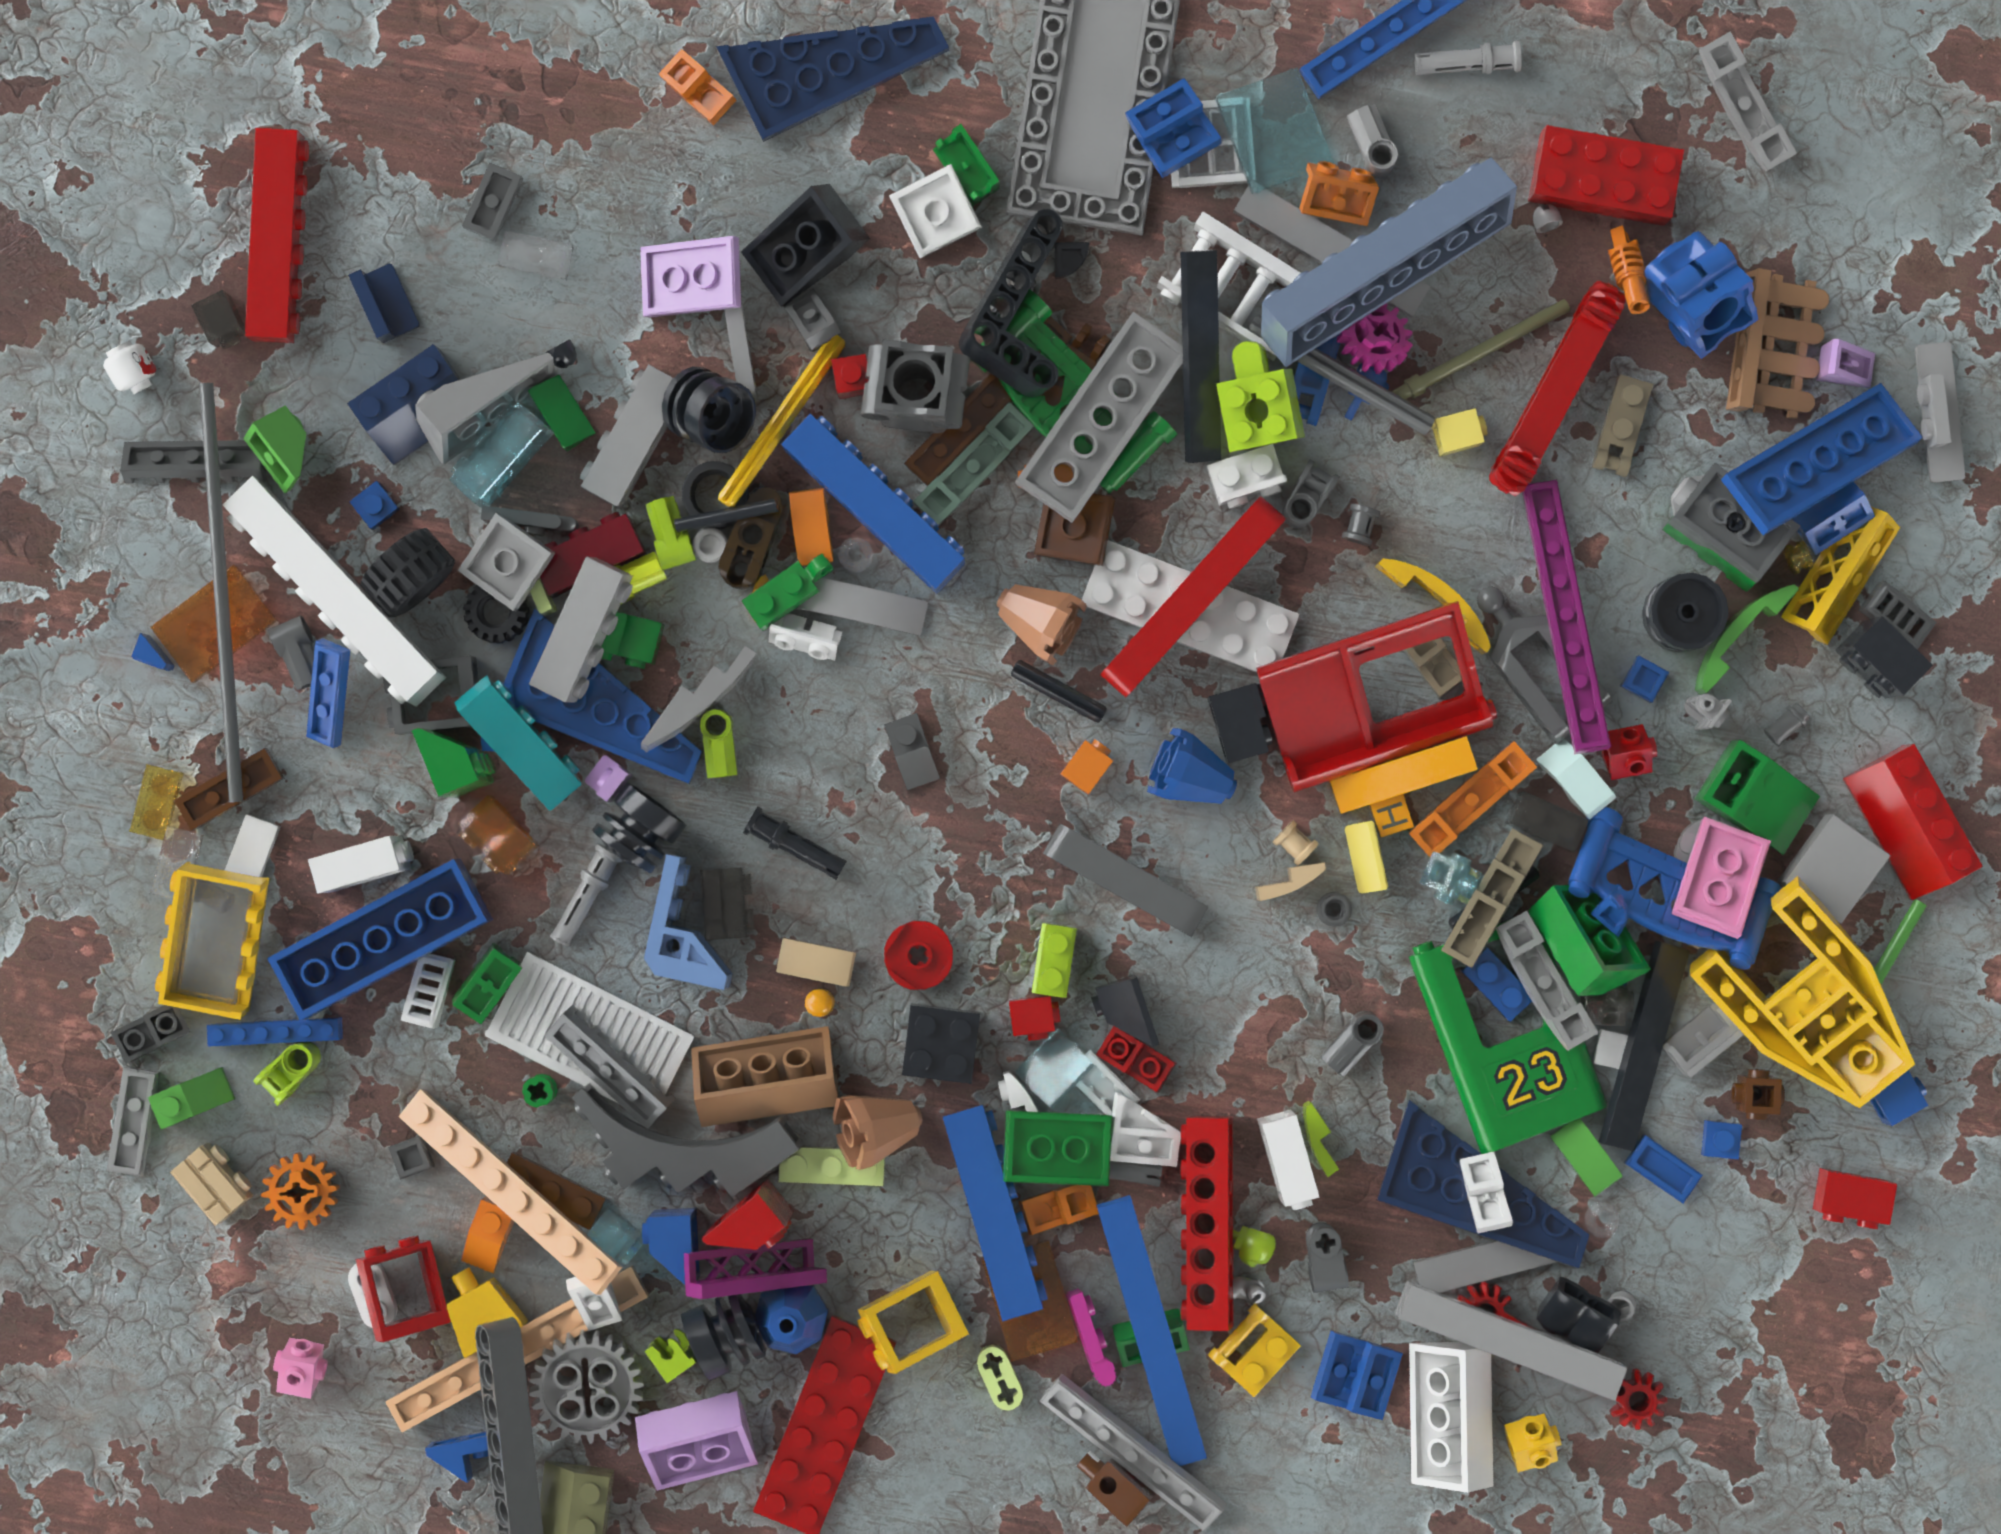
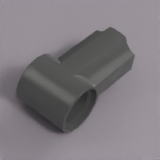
M300 615L268 629L271 642L277 654L283 657L296 690L311 687L314 660L313 636L305 619Z
M1363 1010L1357 1012L1350 1020V1024L1320 1057L1332 1069L1344 1077L1367 1050L1381 1040L1384 1032L1382 1022L1371 1011ZM1366 1019L1373 1020L1376 1024L1374 1033L1370 1036L1359 1035L1357 1031L1359 1023Z

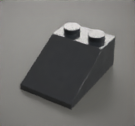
M830 184L810 186L751 241L741 253L782 307L847 261L870 238Z

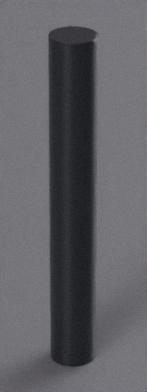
M777 498L677 518L674 519L675 529L678 533L779 512V504Z

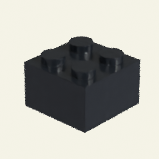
M1883 616L1864 620L1835 650L1841 656L1839 659L1840 663L1851 673L1855 674L1858 672L1866 680L1864 683L1865 687L1878 698L1881 696L1885 699L1904 696L1933 666Z
M911 1003L902 1075L972 1084L980 1012Z

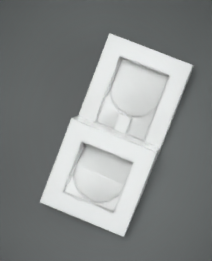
M1490 1152L1460 1159L1462 1175L1477 1233L1512 1226L1513 1220L1503 1190L1504 1183L1495 1153Z

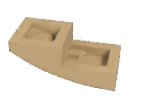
M1325 862L1288 867V882L1255 887L1257 900L1272 899L1303 887L1326 870Z
M783 938L776 972L849 987L856 952Z

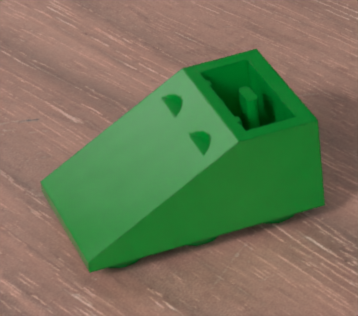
M1739 739L1730 741L1694 800L1743 831L1770 840L1769 847L1784 855L1820 796L1772 759Z

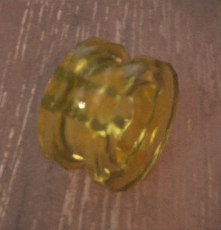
M1803 540L1797 541L1794 547L1790 544L1785 546V559L1790 571L1794 575L1799 574L1802 568L1806 571L1813 568L1810 551Z

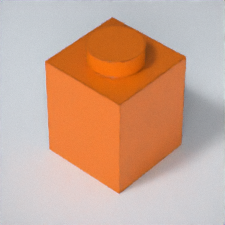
M1096 739L1091 744L1085 740L1060 775L1089 795L1113 762L1108 757L1111 750Z

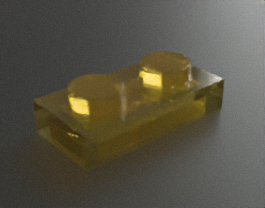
M146 764L129 832L167 840L176 805L174 800L178 797L184 773Z

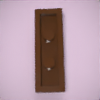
M263 748L241 761L243 802L285 779L268 748ZM227 770L174 800L191 831H195L243 803H229Z
M514 1151L511 1153L507 1161L511 1168L568 1219L588 1230L592 1229L607 1197Z

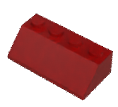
M1915 744L1902 745L1843 778L1882 850L1890 855L1888 861L1910 900L1953 884L1983 867Z
M767 1179L717 1219L702 1237V1241L706 1245L757 1250L765 1244L769 1249L785 1236L787 1229L790 1227L789 1225L792 1223L790 1218L794 1210L770 1180Z

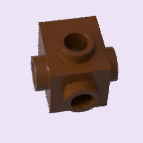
M1748 1069V1075H1737V1083H1733L1731 1088V1100L1733 1104H1736V1110L1746 1113L1747 1119L1768 1120V1114L1780 1115L1781 1106H1783L1785 1100V1089L1782 1085V1079L1770 1076V1070ZM1753 1087L1759 1089V1096L1756 1099H1753Z

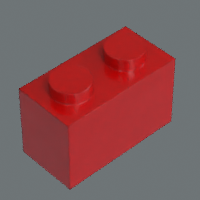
M1820 1168L1812 1209L1823 1213L1822 1219L1843 1223L1844 1217L1857 1219V1226L1878 1229L1879 1223L1891 1224L1897 1183Z

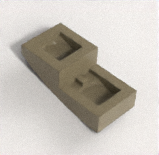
M1441 638L1404 650L1439 699L1462 682L1458 663L1447 650V645Z

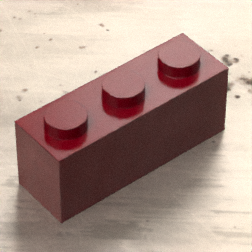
M614 512L600 519L602 525L589 530L585 526L568 534L570 540L559 545H557L556 541L545 544L546 547L555 552V555L540 576L548 596L555 598L572 589L586 557H595L613 566H623L647 555L630 516L626 513L620 516L619 512Z

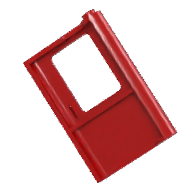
M1458 601L1256 667L1285 771L1294 793L1492 728V720L1497 719V712L1491 699L1485 700ZM1449 636L1453 644L1464 686L1463 693L1457 697L1381 722H1374L1359 672L1360 666L1363 663Z

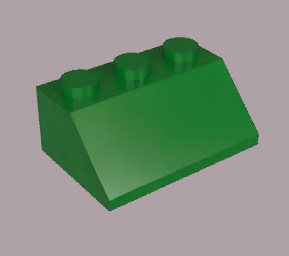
M422 728L412 730L438 797L458 798L494 783L492 774L496 773V769L489 754L484 755L482 750L437 731Z
M1553 885L1528 910L1536 923L1537 929L1545 938L1553 957L1560 964L1569 980L1571 988L1576 992L1577 996L1602 995L1650 970L1649 965L1626 927L1617 937L1591 914L1593 909L1602 901L1593 892L1589 893L1587 898H1580L1568 891L1569 885Z

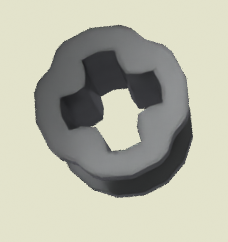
M1351 504V518L1347 531L1342 533L1341 538L1353 543L1371 546L1373 541L1370 539L1375 519L1380 516V511L1360 504Z

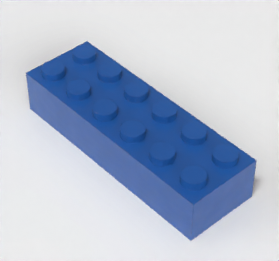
M809 414L781 444L785 452L928 587L938 594L965 565V558L962 556L965 553L963 547L950 535L946 539L942 538L937 533L939 525L924 511L919 516L912 509L914 506L913 501L900 488L893 492L886 485L889 482L887 480L888 477L873 463L867 467L861 462L863 459L862 453L847 439L842 444L836 438L838 435L836 428L822 415L816 419Z
M461 858L452 859L267 959L299 1020H303L318 1014L492 921L493 918Z

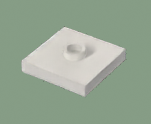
M952 164L889 195L920 259L983 228Z

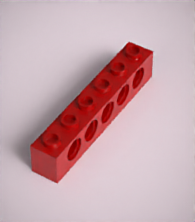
M1190 1116L1186 1118V1124L1181 1125V1144L1186 1145V1159L1181 1160V1179L1186 1180V1194L1181 1196V1214L1186 1215V1229L1181 1231V1249L1186 1250V1264L1181 1266L1182 1286H1187V1300L1183 1299L1181 1302V1320L1187 1321V1330L1229 1331L1234 1327L1233 1117ZM1202 1143H1208L1214 1148L1215 1156L1211 1162H1206L1199 1156L1198 1149ZM1202 1178L1210 1179L1215 1186L1214 1194L1211 1197H1206L1199 1191L1198 1184ZM1202 1213L1213 1217L1215 1227L1212 1232H1206L1200 1228L1198 1220ZM1201 1249H1208L1214 1254L1215 1262L1212 1267H1206L1200 1263L1198 1255ZM1201 1284H1207L1213 1288L1215 1292L1213 1302H1206L1200 1298L1198 1290Z

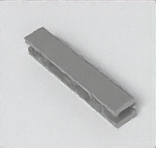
M1410 1281L1406 1282L1395 1311L1399 1319L1613 1401L1617 1398L1627 1371V1367L1617 1360Z

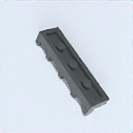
M245 440L218 441L220 477H224L226 482H234L235 477L252 476L261 482L266 481L265 467ZM203 441L124 442L120 472L125 483H134L135 478H155L157 483H165L166 478H190L192 483H199L201 477H206Z
M572 1005L560 1016L544 1036L646 1129H649L676 1098L672 1094L666 1097L650 1082L653 1077L649 1073L643 1076L624 1059L627 1053L622 1049L619 1052L614 1050L598 1035L601 1030L597 1026L591 1029L576 1015L578 1009Z

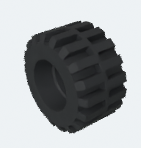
M427 528L418 529L402 537L381 554L365 572L360 586L389 618L396 617L414 608L436 590L451 573L455 559Z

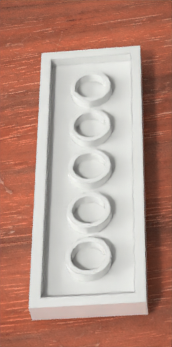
M1108 540L1103 566H1094L1082 600L1087 604V608L1142 628L1191 572ZM1226 586L1177 642L1257 673L1256 667L1283 659L1300 614Z

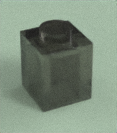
M221 290L191 305L210 344L217 348L221 346L222 349H226L241 342L240 337L245 335V325L231 296L225 291Z

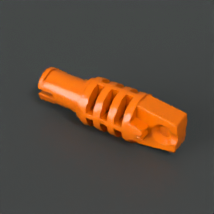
M1621 225L1610 230L1614 248L1608 250L1616 284L1624 291L1628 309L1632 314H1641L1650 307L1644 286L1646 283L1645 265L1638 240L1630 241L1628 233L1625 231L1624 226Z

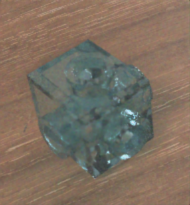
M1433 851L1419 883L1436 891L1433 898L1452 906L1455 900L1468 904L1478 887L1482 873L1471 868L1472 860L1452 853L1450 858Z

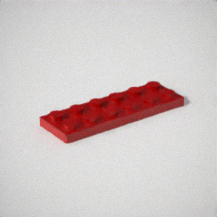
M832 1315L753 1510L756 1514L805 1534H819L886 1370H881L873 1355V1351L877 1349L871 1337L867 1339L863 1335L859 1325ZM888 1338V1340H889V1342H890V1344H891V1346H892V1348H893V1350H894L897 1341H896V1340H893V1339H891V1338Z

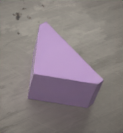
M1832 339L1821 346L1819 356L1820 371L1816 381L1871 388L1875 353L1841 339Z

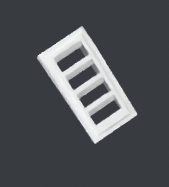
M430 953L418 960L404 1004L401 1021L433 1029L439 1027L455 959ZM426 964L444 968L443 974L426 971ZM422 978L440 982L439 987L421 984ZM422 992L436 997L434 1002L417 998L418 993ZM415 1006L431 1009L430 1016L414 1012Z

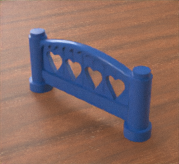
M1604 807L1591 819L1586 818L1585 824L1588 828L1568 881V891L1571 894L1580 898H1587L1589 893L1593 892L1603 900L1615 888L1627 904L1629 919L1670 939L1697 947L1728 952L1729 962L1732 966L1743 970L1750 969V966L1755 963L1772 912L1770 898L1782 889L1778 883L1767 878H1759L1742 935L1739 939L1671 914V902L1677 898L1687 867L1686 862L1619 833L1623 817L1611 808ZM1624 862L1628 865L1633 889L1630 891L1624 890L1620 884L1613 885L1607 880V873ZM1656 876L1660 879L1665 898L1663 905L1656 904L1652 898L1644 899L1639 894V888Z

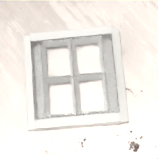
M1249 98L1201 101L1203 112L1221 136L1222 144L1171 173L1172 188L1242 184L1251 182V180L1255 182Z

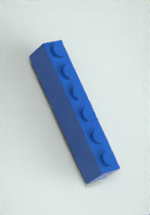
M984 1105L943 1116L1002 1321L1042 1310L1044 1308L1042 1301L1048 1300L1043 1280L1036 1281L1032 1267L1038 1266L1033 1246L1026 1247L1022 1233L1028 1232L1023 1212L1016 1213L1012 1199L1018 1198L1014 1182L1003 1181L1004 1148L1002 1143L996 1145L992 1131L998 1130L993 1111H986Z

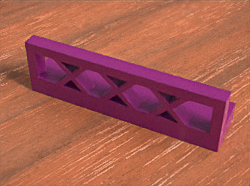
M811 1238L780 1241L769 1249L764 1244L757 1250L731 1247L684 1253L685 1291L688 1297L708 1299L827 1283V1269L814 1267L813 1239ZM802 1247L803 1267L794 1268L786 1259L794 1248ZM768 1251L776 1260L768 1271L763 1272L755 1263L763 1252ZM753 1253L750 1258L745 1255ZM737 1255L745 1264L737 1275L732 1276L724 1269V1266L732 1256ZM721 1257V1259L718 1262L714 1259ZM705 1259L714 1268L705 1279L696 1280L695 1260ZM719 1273L723 1276V1277L716 1278Z

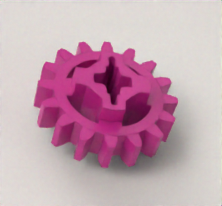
M1386 303L1340 333L1337 337V342L1345 343L1346 345L1341 351L1342 355L1351 354L1353 356L1350 362L1351 365H1355L1359 361L1362 363V371L1366 372L1372 366L1375 373L1380 374L1384 368L1391 372L1397 364L1400 365L1408 356L1407 352L1413 345L1408 339L1412 336L1413 332L1404 329L1408 319H1398L1396 315L1399 309L1397 307L1389 311L1387 310Z

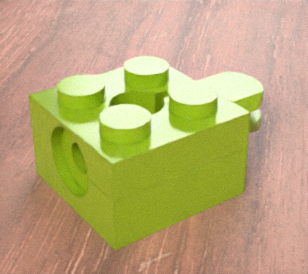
M1244 341L1238 344L1232 352L1236 379L1216 383L1229 452L1304 438L1305 433L1292 369L1270 372L1266 349L1261 343Z

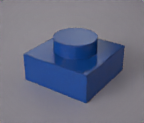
M375 481L349 501L371 530L377 528L400 510L379 481Z
M1704 1120L1701 1155L1739 1159L1742 1124Z

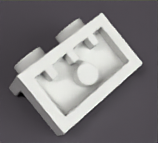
M1273 444L1206 466L1219 506L1228 504L1229 509L1249 503L1247 497L1260 493L1265 498L1282 492L1280 486L1285 485L1287 482L1286 475L1282 473Z

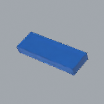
M323 638L315 641L306 737L335 748L340 746L342 741L350 649Z

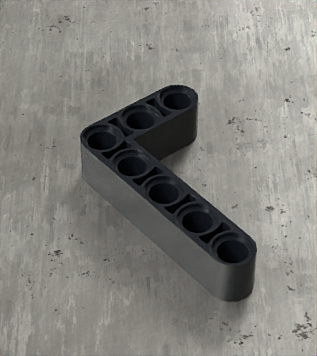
M1051 209L1039 210L1023 225L959 339V348L964 355L1029 398H1037L1053 387L1058 380V369L1051 360L1007 332L1006 329L1062 231V219L1056 211ZM1037 224L1042 225L1047 234L1042 233ZM1022 251L1030 256L1031 262L1023 257ZM1006 278L1014 282L1016 290L1007 284ZM990 306L995 307L999 311L1000 317L992 313ZM974 334H978L983 338L985 346L976 341ZM1004 353L1012 357L1014 365L1009 364L1005 360ZM1033 372L1041 377L1042 384L1034 379Z

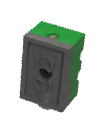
M1714 463L1704 475L1685 477L1670 496L1673 516L1662 530L1680 544L1688 545L1697 552L1699 558L1707 564L1719 568L1725 573L1727 579L1747 592L1760 581L1800 528V525L1791 519L1763 536L1721 481L1728 472L1717 463Z

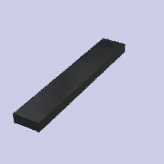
M1217 250L1181 251L1185 462L1221 460L1220 401L1216 383H1220Z
M1656 940L1654 942L1648 964L1650 970L1645 974L1598 1141L1600 1143L1634 1152L1690 950Z

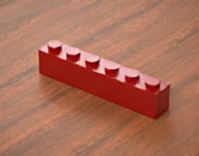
M255 128L245 337L255 342L294 343L295 334L300 332L301 321L300 314L296 313V299L300 300L302 297V281L298 279V265L303 264L304 247L303 244H299L300 230L304 231L306 225L305 210L301 209L302 196L307 194L308 183L307 176L303 175V161L307 162L309 159V143L298 130Z

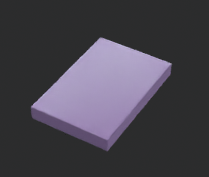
M728 236L641 247L643 316L650 318L741 307L738 237Z

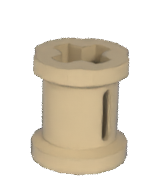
M1292 820L1272 842L1275 845H1281L1295 858L1294 863L1299 866L1319 843L1316 840L1311 841L1296 827L1297 823Z

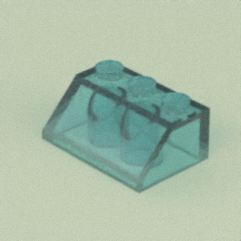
M519 401L514 406L509 404L502 410L497 417L499 421L497 426L491 432L486 430L474 443L476 450L468 458L462 457L451 470L454 475L449 480L474 504L481 508L482 505L491 506L554 434L550 428Z

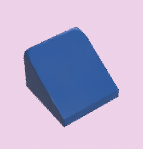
M140 633L131 657L134 660L162 670H173L175 665L150 635Z

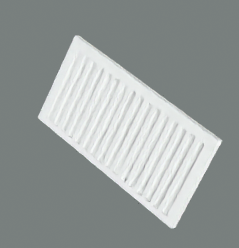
M527 952L520 965L522 970L511 983L488 1030L485 1031V1036L583 1086L591 1083L599 1094L618 1103L544 1036L569 1007L574 1005L578 1009L576 1015L591 1029L597 1026L601 1030L598 1035L617 1052L621 1049L626 1052L627 1055L624 1059L643 1076L649 1073L653 1077L650 1082L666 1095L695 1036Z

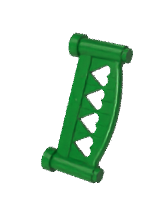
M1029 289L1006 331L1037 352L1040 351V354L1051 360L1058 369V377L1065 376L1061 401L1056 406H1050L1047 404L1045 396L1029 398L999 379V381L1023 416L1046 438L1061 416L1060 409L1065 405H1069L1092 370L1044 324L1053 312L1037 294ZM1004 353L1005 360L1010 364L1012 357ZM973 362L982 372L986 373L987 370ZM1036 373L1034 379L1037 382L1042 381L1041 377ZM1098 408L1094 411L1093 418L1098 425L1107 426L1111 424L1112 416L1108 410ZM1152 411L1137 428L1099 486L1109 495L1113 491H1117L1163 443L1168 445L1178 435L1177 432L1157 412ZM1079 436L1074 440V448L1078 453L1088 454L1092 451V444L1087 443L1084 436Z

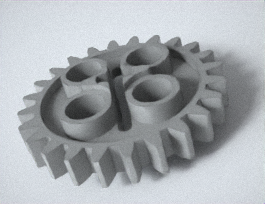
M581 1330L579 1340H575L570 1333H567L566 1344L563 1345L559 1340L555 1339L553 1341L554 1352L544 1348L542 1357L545 1361H535L534 1368L538 1372L531 1373L530 1382L536 1385L530 1387L529 1396L538 1398L533 1401L532 1408L533 1410L543 1409L539 1414L540 1422L548 1419L551 1420L548 1431L552 1432L558 1427L562 1428L561 1439H564L571 1432L574 1433L575 1443L579 1442L581 1435H586L589 1444H592L594 1434L599 1433L600 1437L606 1441L609 1429L617 1435L620 1434L621 1427L619 1422L630 1425L631 1416L629 1413L638 1414L639 1405L635 1401L643 1400V1391L638 1388L644 1386V1378L637 1377L641 1373V1364L630 1365L635 1359V1353L630 1352L623 1355L625 1343L621 1342L614 1347L612 1345L613 1335L611 1334L605 1341H601L598 1330L595 1331L592 1339H587L584 1330ZM582 1358L588 1359L589 1387L591 1388L590 1403L592 1415L590 1416L585 1411V1388L582 1385L584 1375ZM604 1363L609 1365L612 1370L609 1373L600 1374L594 1367L597 1364ZM569 1366L574 1368L577 1373L574 1376L566 1377L559 1372V1369ZM602 1397H609L615 1403L610 1407H603L597 1403V1400ZM566 1400H574L580 1406L577 1409L568 1410L563 1407L562 1403Z

